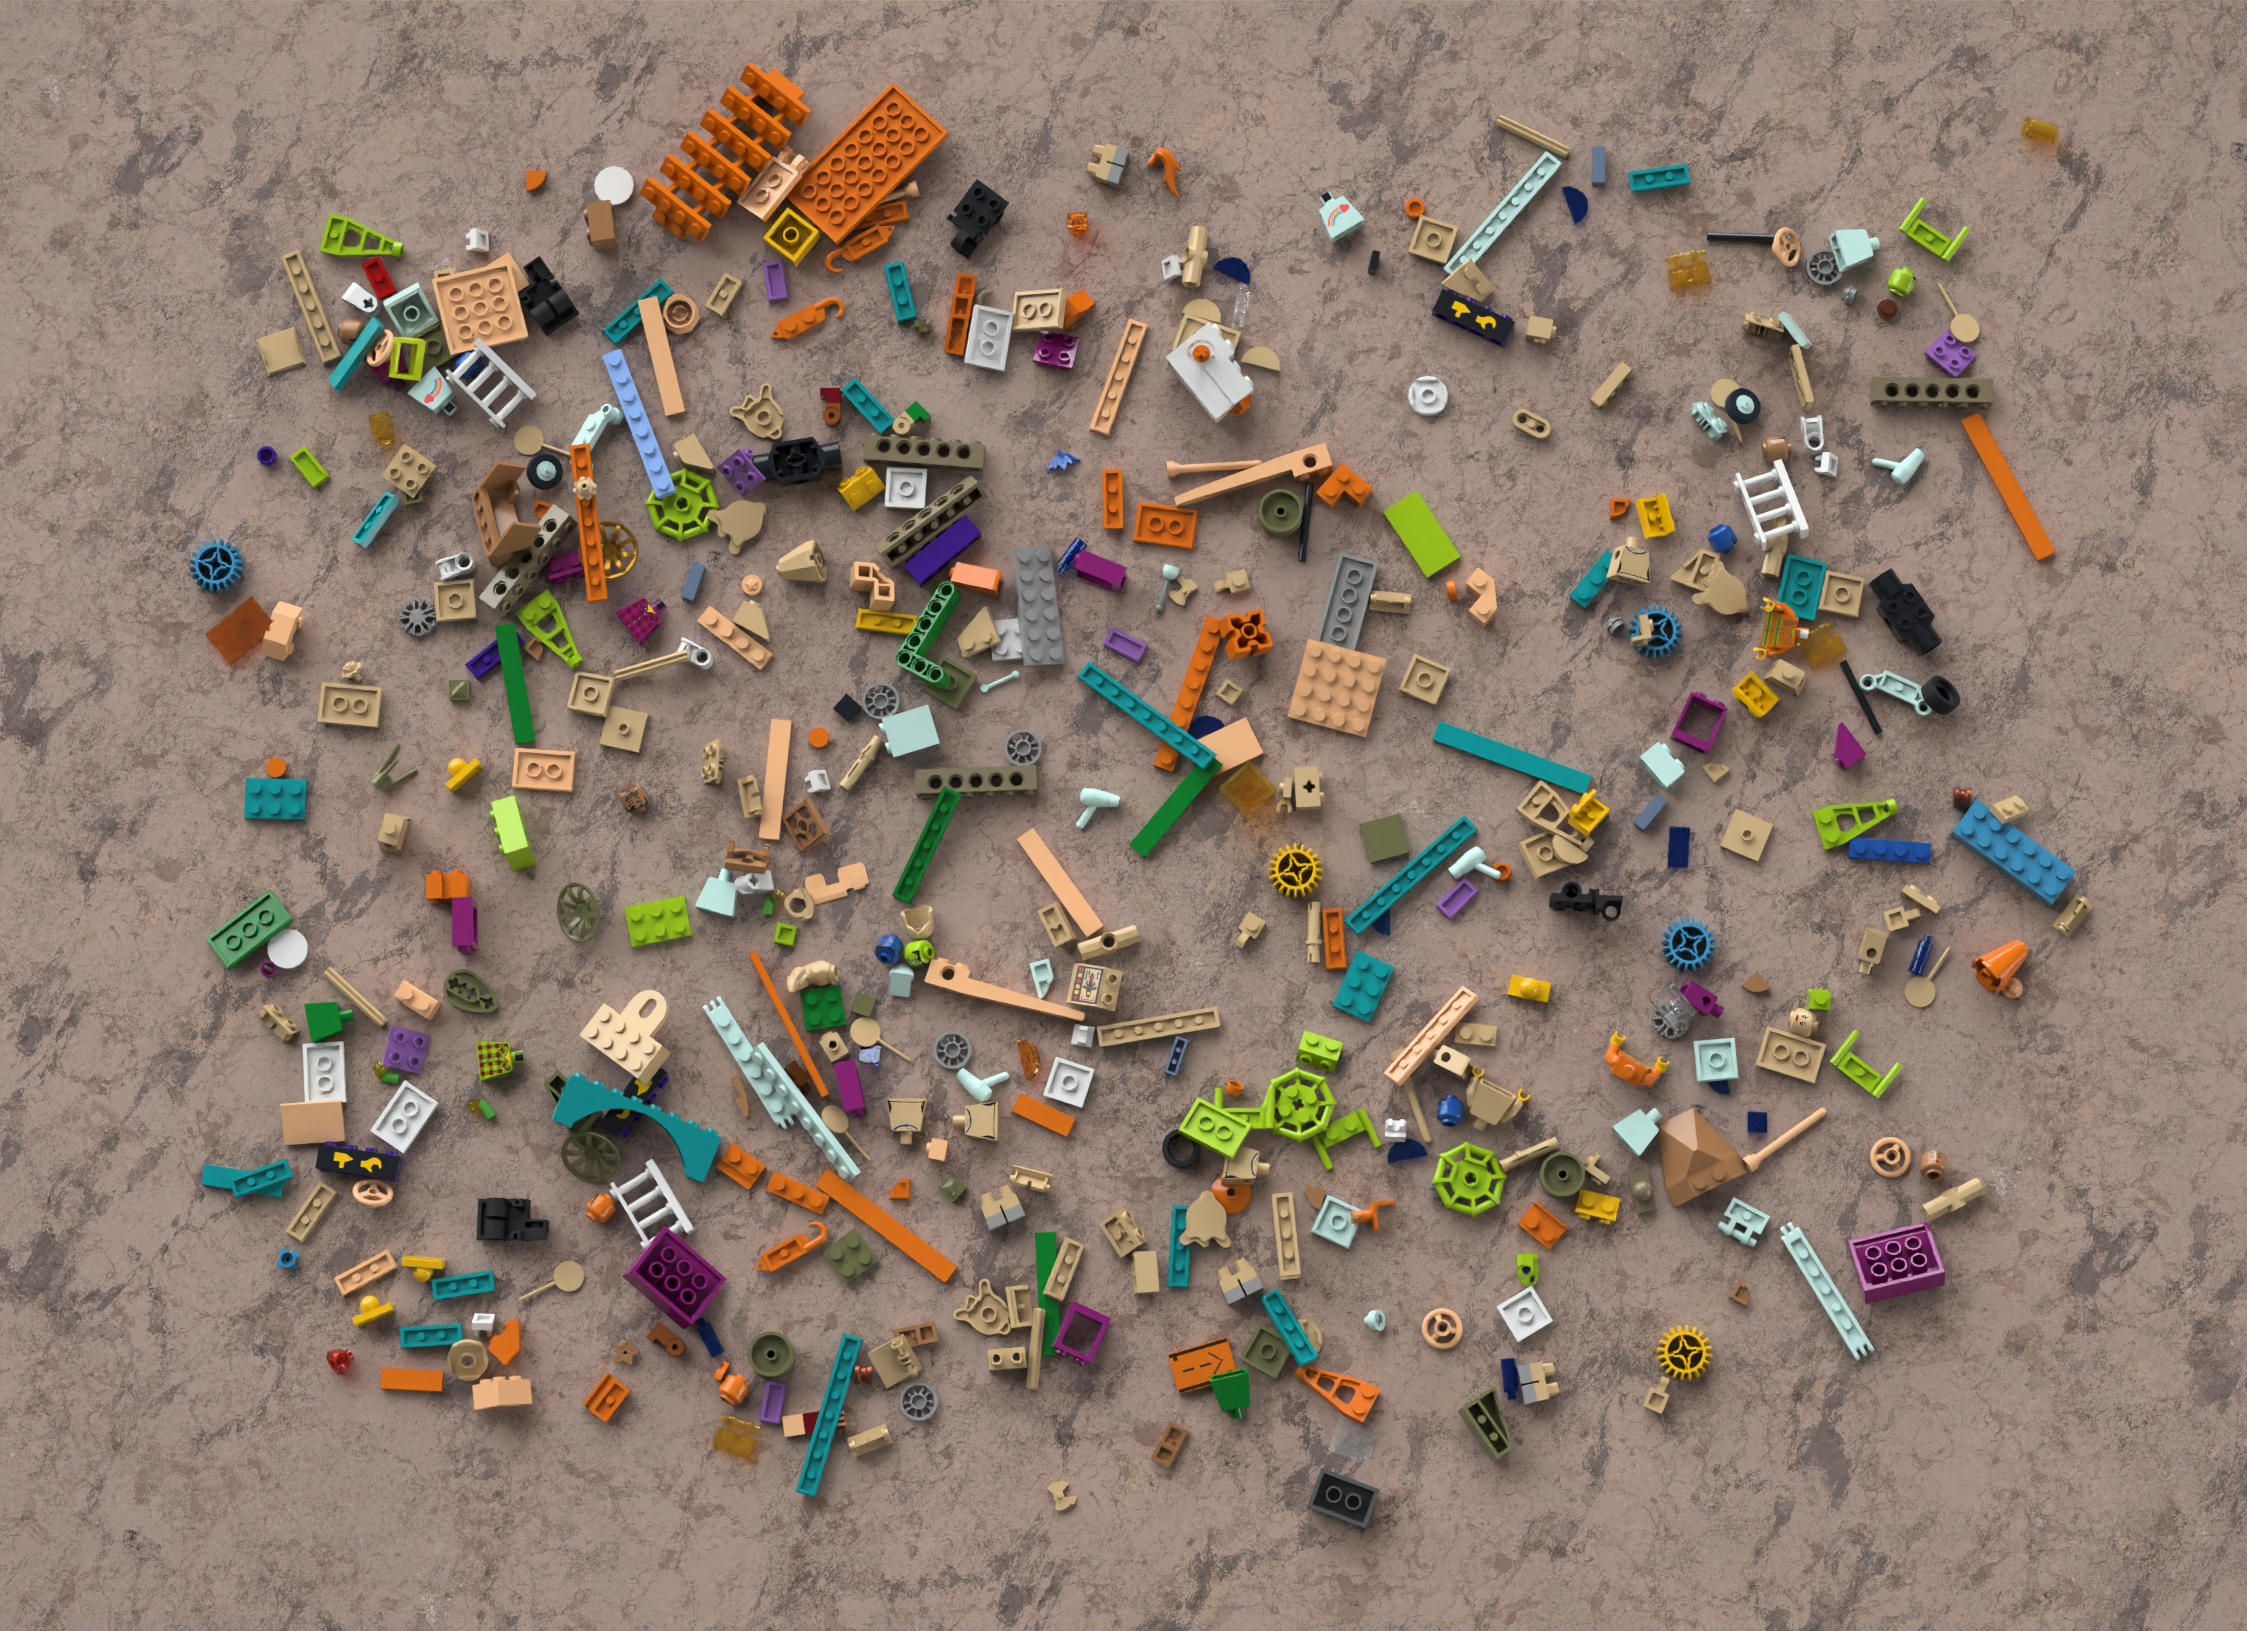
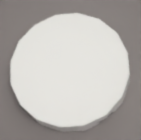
M607 167L596 177L594 184L595 192L601 201L610 200L612 206H619L626 203L633 195V178L622 167Z
M1424 376L1418 378L1409 388V404L1416 413L1422 416L1437 415L1447 404V388L1436 377Z
M283 929L269 940L267 946L271 961L284 969H294L300 966L308 955V943L305 937L293 929Z

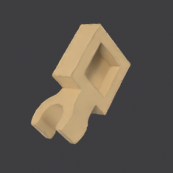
M1245 569L1225 574L1226 580L1216 581L1213 584L1215 593L1227 589L1230 590V594L1250 590Z
M1284 777V783H1280L1279 795H1283V799L1276 806L1277 813H1280L1281 806H1286L1288 808L1287 813H1291L1292 778Z
M1903 906L1883 912L1889 932L1909 927L1908 920L1917 919L1921 916L1919 908L1904 912Z
M1248 912L1238 927V930L1242 933L1236 940L1235 945L1242 949L1249 937L1255 940L1266 922L1253 913Z
M1661 1376L1657 1388L1650 1387L1642 1406L1662 1414L1670 1396L1664 1393L1670 1379Z

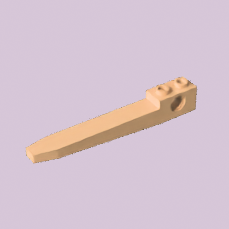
M1322 443L1283 455L1174 497L1176 507H1181L1292 474L1294 481L1299 480V482L1309 480L1312 475L1318 474V476L1328 474L1329 470H1332V462L1326 443ZM1307 460H1313L1316 465L1308 468L1304 463Z
M937 957V960L931 959L925 978L926 985L966 997L1078 1022L1084 1021L1085 1013L970 979L971 970H968L967 965L956 963V966L948 964L949 960ZM950 970L954 972V977L951 980H945L943 978L944 972Z

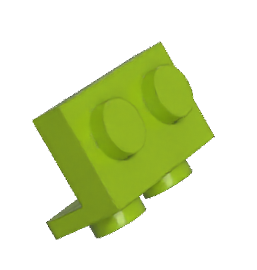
M1304 1031L1295 1060L1304 1065H1310L1323 1071L1334 1073L1343 1042Z

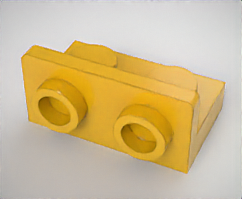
M1580 1189L1574 1214H1579L1578 1218L1590 1220V1218L1599 1219L1598 1223L1610 1225L1611 1222L1615 1223L1620 1198Z

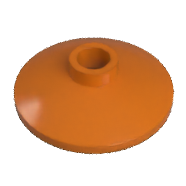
M1222 1175L1218 1177L1211 1187V1192L1215 1199L1224 1207L1227 1214H1235L1244 1210L1251 1200L1250 1185H1222ZM1233 1189L1235 1191L1234 1196H1228L1227 1191Z

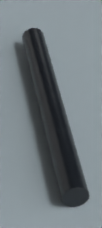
M1707 232V240L1774 242L1776 234Z
M1306 482L1298 553V561L1306 562L1314 489L1313 482Z
M1847 660L1840 662L1839 664L1875 735L1882 733L1883 731Z

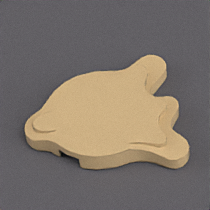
M768 383L761 386L757 399L752 395H747L741 406H734L729 411L732 418L741 420L747 430L756 437L770 438L773 441H778L783 436L784 415L779 404L773 400L772 387Z
M739 500L730 504L724 510H711L707 516L710 521L717 524L719 537H730L728 550L731 554L735 555L739 553L742 544L746 540L754 537L760 531L766 506L761 502L753 503Z
M1721 561L1714 562L1711 575L1702 579V584L1706 587V591L1694 594L1692 597L1693 604L1707 605L1721 615L1746 613L1749 610L1750 604L1747 600L1743 583L1735 576L1730 575L1725 570Z
M1203 1191L1186 1212V1229L1180 1236L1179 1242L1182 1245L1197 1242L1200 1246L1207 1247L1210 1239H1214L1220 1247L1227 1248L1230 1246L1231 1241L1225 1232L1227 1221L1225 1209L1215 1199L1211 1191Z
M988 1279L980 1280L979 1296L967 1295L965 1306L955 1310L953 1313L955 1320L968 1322L976 1331L984 1335H1008L1012 1329L1009 1323L1008 1307L999 1296L993 1293Z

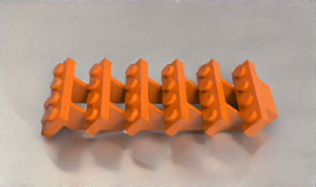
M753 63L747 64L740 80L754 92L746 97L730 85L726 88L720 103L733 112L734 115L726 120L710 108L706 111L700 123V126L712 134L714 138L705 142L692 131L686 134L679 148L691 156L694 161L685 165L674 155L669 154L659 170L674 182L667 188L652 177L646 179L639 194L656 206L652 218L681 241L687 237L688 233L700 242L705 239L712 226L702 217L707 210H710L720 219L725 216L732 203L722 194L727 187H730L740 196L745 193L752 180L742 171L747 164L760 173L765 170L772 157L762 148L767 141L779 150L785 147L792 134L782 126L787 118L799 127H802L808 119L812 110L801 102L805 92L776 69L765 74ZM762 97L781 113L772 118L755 103ZM743 120L761 136L752 141L735 126ZM722 142L741 159L731 163L715 149ZM702 165L721 181L715 186H711L695 172ZM682 188L701 204L695 209H691L675 195Z

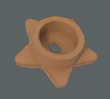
M629 1339L623 1345L613 1346L617 1353L615 1363L625 1361L631 1366L633 1357L639 1353L638 1349L631 1346Z

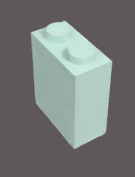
M928 705L882 718L883 723L879 724L882 735H887L889 741L885 743L888 755L893 754V757L940 744Z

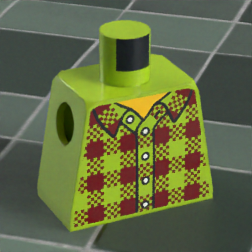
M476 1042L479 1074L482 1082L513 1074L514 1064L525 1063L524 1051L512 1052L510 1043Z

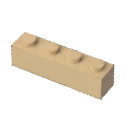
M1621 362L1590 398L1589 402L1598 409L1604 408L1608 403V398H1612L1616 393L1615 390L1617 388L1620 389L1624 384L1623 381L1631 376L1630 372L1632 369L1624 362Z

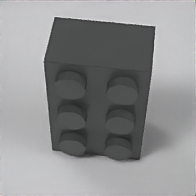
M1321 1468L1307 1508L1366 1529L1380 1489Z

